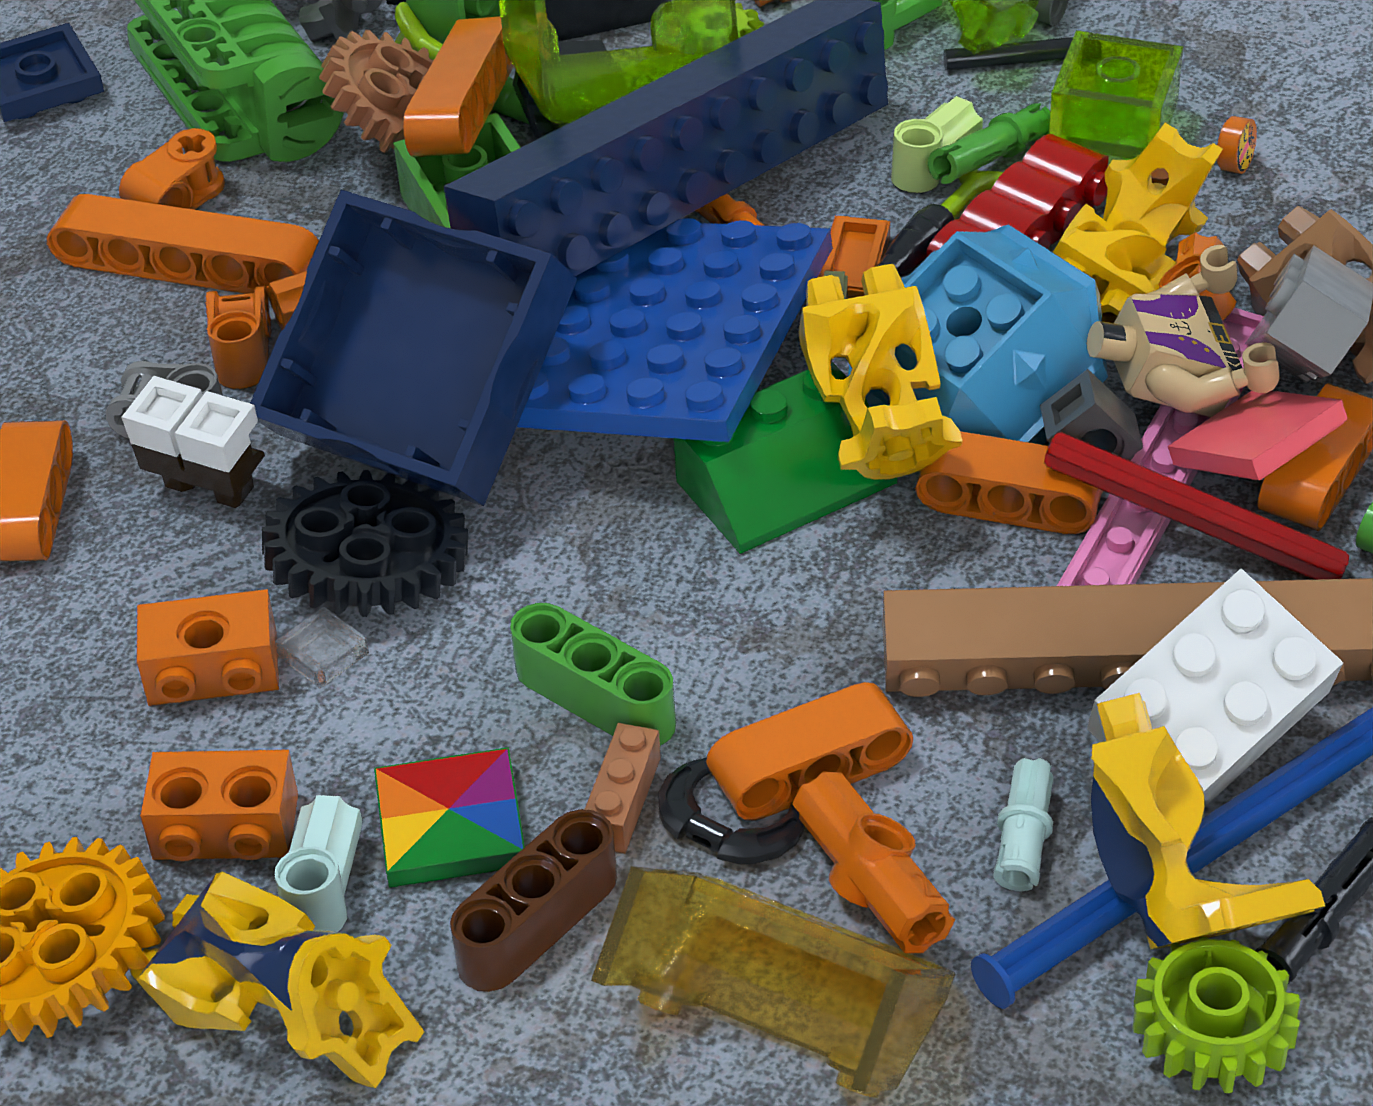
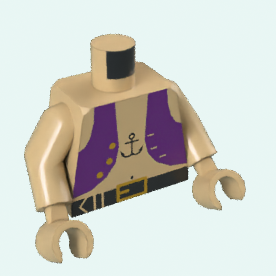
M1224 245L1210 246L1203 251L1200 257V273L1191 278L1185 273L1156 291L1147 294H1133L1126 299L1114 323L1096 321L1091 326L1087 338L1088 354L1093 358L1113 360L1125 391L1132 397L1174 407L1181 412H1193L1212 417L1225 408L1230 398L1240 395L1239 388L1247 386L1254 392L1267 393L1277 386L1280 373L1275 347L1267 342L1249 346L1243 352L1244 368H1242L1212 297L1199 295L1204 290L1222 294L1234 288L1237 281L1236 261L1228 263V252Z

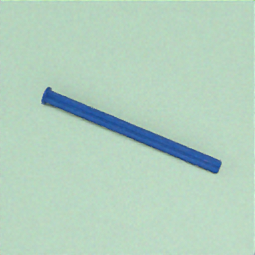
M1373 707L1205 816L1186 856L1192 875L1373 755ZM1107 880L994 955L990 956L981 953L974 957L971 961V971L974 980L983 995L993 1005L1005 1009L1014 1003L1016 991L1137 911L1118 897L1110 881Z

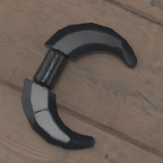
M707 758L693 760L678 767L667 775L658 791L659 818L664 828L677 839L686 835V838L716 852L717 859L743 865L779 858L797 845L805 829V826L799 819V812L792 803L785 817L765 828H739L733 832L731 828L702 815L701 808L697 805L694 798L693 790L703 777L711 773L706 763Z

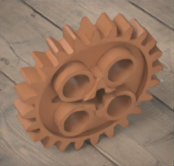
M365 30L362 37L356 32L350 31L347 38L340 36L335 45H332L321 65L324 69L319 79L326 83L322 90L323 94L335 98L331 105L332 110L348 114L344 124L346 126L361 127L363 129L361 139L365 141L375 138L380 141V151L385 153L390 148L394 149L393 142L404 139L403 121L406 107L433 60L429 58L427 48L424 47L417 52L412 49L409 40L406 38L400 44H397L387 32H384L379 40L370 30Z

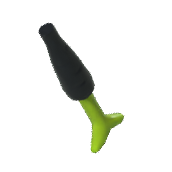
M976 169L962 175V177L958 178L961 186L941 205H927L911 217L894 238L877 266L894 264L900 276L917 268L927 258V248L936 234L946 224L958 219L975 197L986 190H991L1003 172L980 171Z

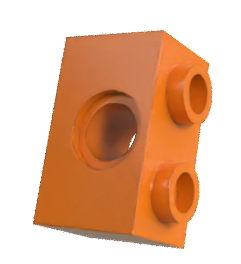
M268 589L137 605V665L148 706L279 690L277 631Z

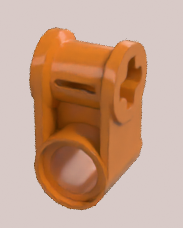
M197 128L183 130L175 134L163 146L143 160L132 164L126 170L119 185L120 198L195 210L206 201L218 196L224 189L225 180L223 172L216 167L214 155L217 151L215 136L210 131Z
M256 287L254 293L219 296L217 291L206 292L207 333L219 383L231 389H243L258 384L268 362V339L271 337V314L266 287Z

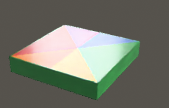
M509 747L374 768L389 888L498 871L525 848Z

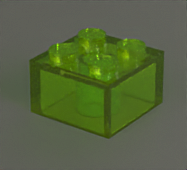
M1076 30L1052 90L1049 134H1054L1104 155L1121 157L1125 160L1134 159L1144 150L1165 122L1170 125L1179 97L1183 46Z

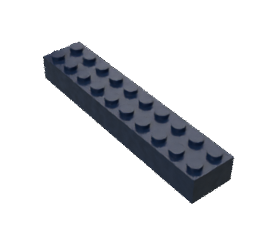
M814 0L445 185L444 191L450 228L467 231L476 230L551 253L574 276L581 274L887 106L888 81L886 79L881 2L871 0Z

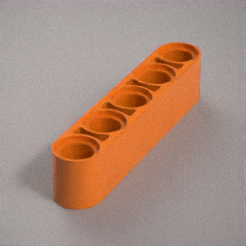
M496 16L458 19L406 107L403 129L406 148L410 156L468 154L471 151L518 57V36L513 17Z
M79 194L73 197L47 235V245L50 252L66 265L244 294L254 293L256 287H266L271 282L307 271L319 242L312 232L294 224L93 194Z

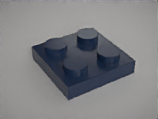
M69 22L0 43V116L3 122L14 119H26L34 116L37 112L66 103H79L89 96L104 92L101 75Z

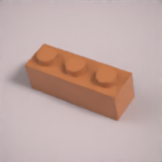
M623 723L617 724L586 804L585 810H593L603 814L610 821L614 834L615 852L626 854L660 762L659 730Z

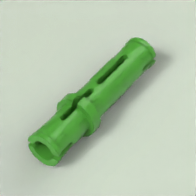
M1033 103L1015 114L1010 112L1002 113L990 120L989 126L931 152L928 158L929 172L935 180L942 177L941 183L949 184L962 177V175L987 165L1001 156L1005 158L1014 157L1025 150L1026 144L1051 133L1054 123L1051 112L1046 106L1040 110L1041 104Z

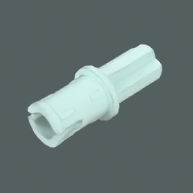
M1023 758L1015 764L1008 805L998 814L997 826L1002 835L993 878L1002 887L1013 891L1032 890L1033 885L1037 886L1039 884L1043 843L1053 831V820L1048 814L1054 777L1050 772V764L1041 758L1034 761Z

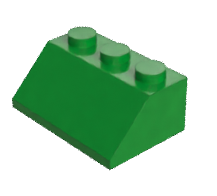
M831 361V374L835 379L844 380L847 378ZM809 369L757 391L729 442L674 438L676 482L739 554L897 484L898 477L874 480L863 477L857 470L840 469L838 461L840 444L842 440L853 437L852 427L840 403L824 402L814 384ZM865 397V405L867 408H869L868 402Z

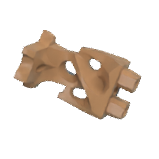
M1297 206L1282 219L1278 226L1279 238L1288 245L1286 248L1275 255L1261 242L1253 243L1237 259L1239 273L1250 286L1252 308L1258 315L1265 316L1267 313L1265 308L1271 299L1269 296L1275 287L1274 282L1290 258L1296 254L1304 260L1313 245L1345 266L1348 262L1352 261L1364 263L1372 270L1371 276L1367 280L1373 283V244L1332 209L1319 218L1303 207ZM1373 300L1369 322L1349 349L1356 356L1352 360L1356 375L1365 384L1373 381Z

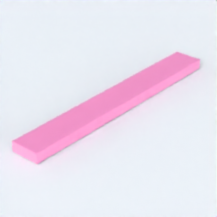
M1234 308L1222 322L1242 368H1244L1242 356L1245 349L1249 347L1245 343L1264 316ZM1240 395L1230 398L1225 408L1235 402ZM1161 404L1141 438L1143 448L1134 455L1131 461L1190 486L1198 470L1173 465L1167 446L1211 417L1193 412H1181L1174 407ZM1109 494L1057 586L1136 584L1171 519Z

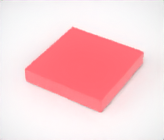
M1250 391L1167 447L1175 466L1260 481L1344 424V421L1347 420V415L1340 399L1279 391H1269L1267 393Z

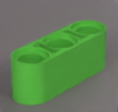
M550 603L527 605L513 616L510 630L515 671L519 681L526 687L612 736L617 724L623 723L659 730L660 746L671 739L676 729L673 676L666 666L561 607Z

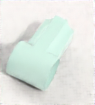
M316 795L312 803L301 806L290 850L279 860L275 867V882L278 896L304 912L315 925L313 931L338 932L343 928L347 920L344 895L362 828V818L360 810L345 803L340 796Z

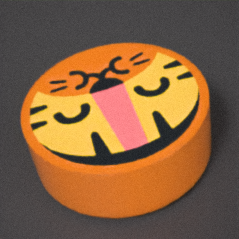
M1231 116L1224 123L1217 143L1219 147L1223 148L1217 159V164L1222 171L1243 174L1249 167L1257 139V127L1253 119Z

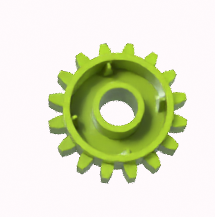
M1200 937L1199 941L1183 946L1179 943H1174L1170 945L1169 955L1164 960L1152 957L1148 961L1146 979L1137 980L1133 1006L1135 1007L1132 1026L1133 1033L1144 1035L1142 1053L1146 1058L1165 1055L1163 1074L1168 1078L1177 1075L1184 1069L1192 1073V1089L1200 1091L1205 1085L1207 1077L1218 1078L1224 1093H1233L1235 1077L1243 1075L1248 1082L1258 1087L1263 1084L1266 1066L1280 1072L1285 1067L1288 1049H1295L1300 1025V1020L1297 1019L1300 1005L1299 994L1286 992L1289 974L1286 970L1276 971L1267 960V953L1262 950L1256 952L1247 946L1239 944L1238 940L1231 939L1227 941Z

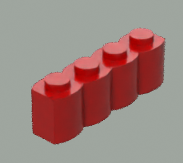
M1054 134L1042 136L1032 145L1022 161L1012 164L999 176L991 190H986L975 197L959 219L949 222L936 234L927 248V257L933 251L939 250L956 231L989 232L1008 224L1049 250L1050 245L1062 237L1071 221L1085 204L1091 207L1099 206L1105 200L1108 187L1105 183L1104 172L1108 167L1109 156Z

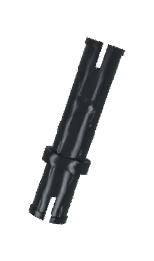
M1373 817L1363 823L1356 836L1314 883L1322 892L1325 907L1314 909L1315 912L1283 919L1269 938L1255 950L1256 952L1262 950L1267 953V960L1276 971L1286 970L1289 974L1288 984L1295 979L1297 972L1317 949L1322 950L1331 945L1340 933L1339 922L1373 883ZM1356 867V870L1354 871V873L1349 877V879H1348V880L1344 883V885L1341 887V884L1343 883V881L1349 876V874H1350V873L1354 870V868ZM1316 914H1318L1317 917L1311 922V924L1302 932V930L1311 921V919Z

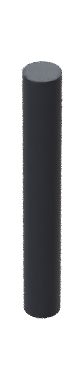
M1098 34L944 49L945 70H957L1101 56L1103 53V42L1101 35Z

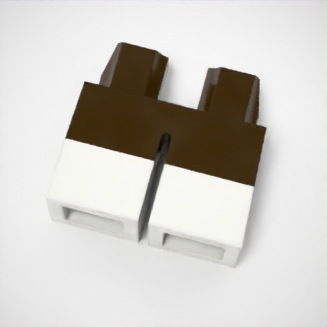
M153 376L121 417L139 468L161 475L167 488L185 492L198 486L213 491L217 503L233 508L239 507L253 489L252 473L265 456L263 451L251 447L249 438L250 432L258 423L255 405L208 391L203 395L201 389Z

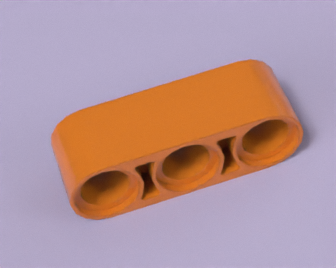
M1329 383L1324 385L1317 397L1342 400L1347 420L1334 431L1267 475L1263 480L1258 497L1259 510L1316 531H1320L1324 527L1373 450V398Z
M66 420L4 422L1 426L0 561H43L50 557L73 460L72 434Z
M961 431L962 445L949 450L935 462L922 469L915 488L917 497L921 502L934 511L1062 534L1086 532L1094 523L1102 495V490L1047 468L1044 464L1045 454L1049 447L1047 445Z
M863 682L722 736L713 744L708 752L706 763L737 815L744 820L754 821L789 809L801 785L810 783L822 772H841L848 782L852 784L897 765L912 748L914 739L912 732L880 687L874 683Z

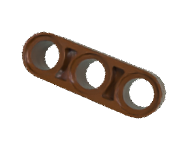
M578 809L560 816L456 908L451 917L450 928L458 974L466 986L477 991L491 992L503 989L511 984L610 894L616 885L617 866L613 829L610 821L603 814L593 810Z

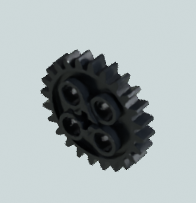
M363 470L359 480H351L348 475L341 471L337 473V482L331 484L320 477L313 478L314 490L311 491L296 485L292 487L293 499L278 497L276 499V511H267L265 514L266 526L262 527L264 568L267 571H273V583L275 585L288 584L290 598L293 599L309 593L311 608H316L326 601L334 602V614L340 615L349 605L358 607L362 617H367L372 606L380 605L388 615H393L396 602L402 601L409 607L417 609L419 608V594L433 599L440 598V586H454L456 584V572H464L465 556L468 555V529L465 528L464 513H455V501L453 499L439 500V491L432 488L420 492L418 491V483L409 480L403 484L395 483V475L389 473L382 480H373L370 471Z

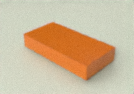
M837 215L834 217L831 228L833 249L818 277H823L825 271H845V276H848V299L865 296L861 282L862 274L871 267H876L886 253L890 240V221Z

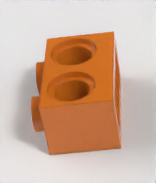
M289 750L152 752L140 815L152 860L189 861L192 859L231 858L257 860L261 858L284 857L289 852L292 843L298 801V790Z

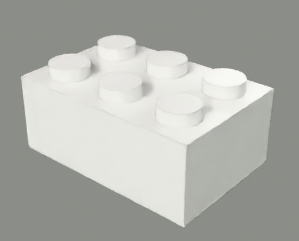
M1240 569L1094 700L1087 730L1100 742L1106 741L1097 704L1140 693L1142 700L1146 703L1152 729L1165 726L1181 755L1200 782L1204 792L1205 808L1330 692L1343 662L1244 570Z

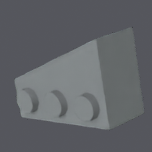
M1313 245L1304 260L1294 254L1274 282L1275 287L1269 296L1271 299L1265 308L1267 313L1245 343L1248 346L1264 342L1272 344L1275 347L1278 365L1305 383L1310 379L1313 381L1317 377L1323 378L1333 373L1368 324L1373 300V283Z

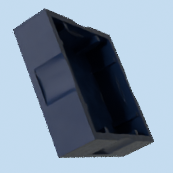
M341 189L308 265L300 300L288 323L279 333L250 404L255 405L258 422L280 436L484 506L573 292L577 278L551 253L476 230H455L429 222L414 211Z

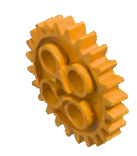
M72 837L63 852L57 853L49 841L44 843L39 858L30 861L28 856L21 851L16 855L15 869L7 873L0 868V1037L10 1029L18 1042H24L34 1025H39L47 1038L53 1037L58 1020L68 1017L70 1022L77 1028L82 1025L83 1009L91 1004L101 1011H106L109 1009V1004L105 993L111 988L129 991L132 985L125 976V973L128 969H144L148 965L149 961L142 949L158 945L161 942V938L154 926L165 920V915L157 903L162 897L138 856L131 859L125 847L121 844L109 851L104 840L97 838L85 850L78 837Z

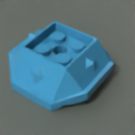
M1009 224L989 232L956 231L939 250L933 251L910 275L901 278L905 288L917 286L929 327L941 383L939 389H913L917 401L937 397L941 414L951 418L961 432L1043 445L1047 438L1040 405L1087 369L1102 383L1108 378L1106 359L1090 357L1087 350V338L1091 326L1096 321L1103 322L1100 293L1095 279ZM904 344L895 348V356L900 366L908 371L914 369L917 365L914 351ZM849 364L848 376L851 374V371H852V367L850 366V364ZM879 389L870 390L866 395L869 407L888 405Z

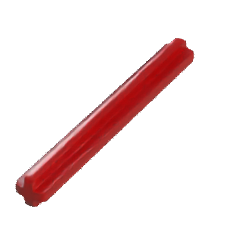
M1063 432L1056 433L1046 451L1044 464L1047 468L1313 580L1342 579L1349 563V554L1340 548Z

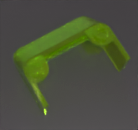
M499 0L505 52L541 113L547 119L556 123H571L739 39L735 0H670L659 5L652 15L650 24L652 46L559 55L557 33L552 23L546 17L545 0Z

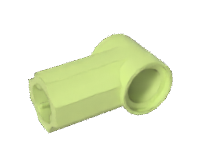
M956 96L950 102L943 103L925 119L905 120L895 127L891 181L896 187L910 193L927 192L937 187L940 179L935 180L928 168V158L931 152L983 128V119L974 110L972 102Z

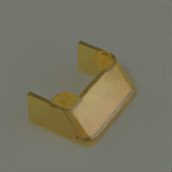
M631 866L591 981L603 986H633L638 988L640 993L637 1001L672 1015H679L682 1004L694 1007L703 1006L827 1057L826 1063L839 1071L835 1081L837 1084L853 1092L878 1098L881 1091L898 1088L945 1005L956 973L914 954L904 953L901 949L709 875L689 871Z

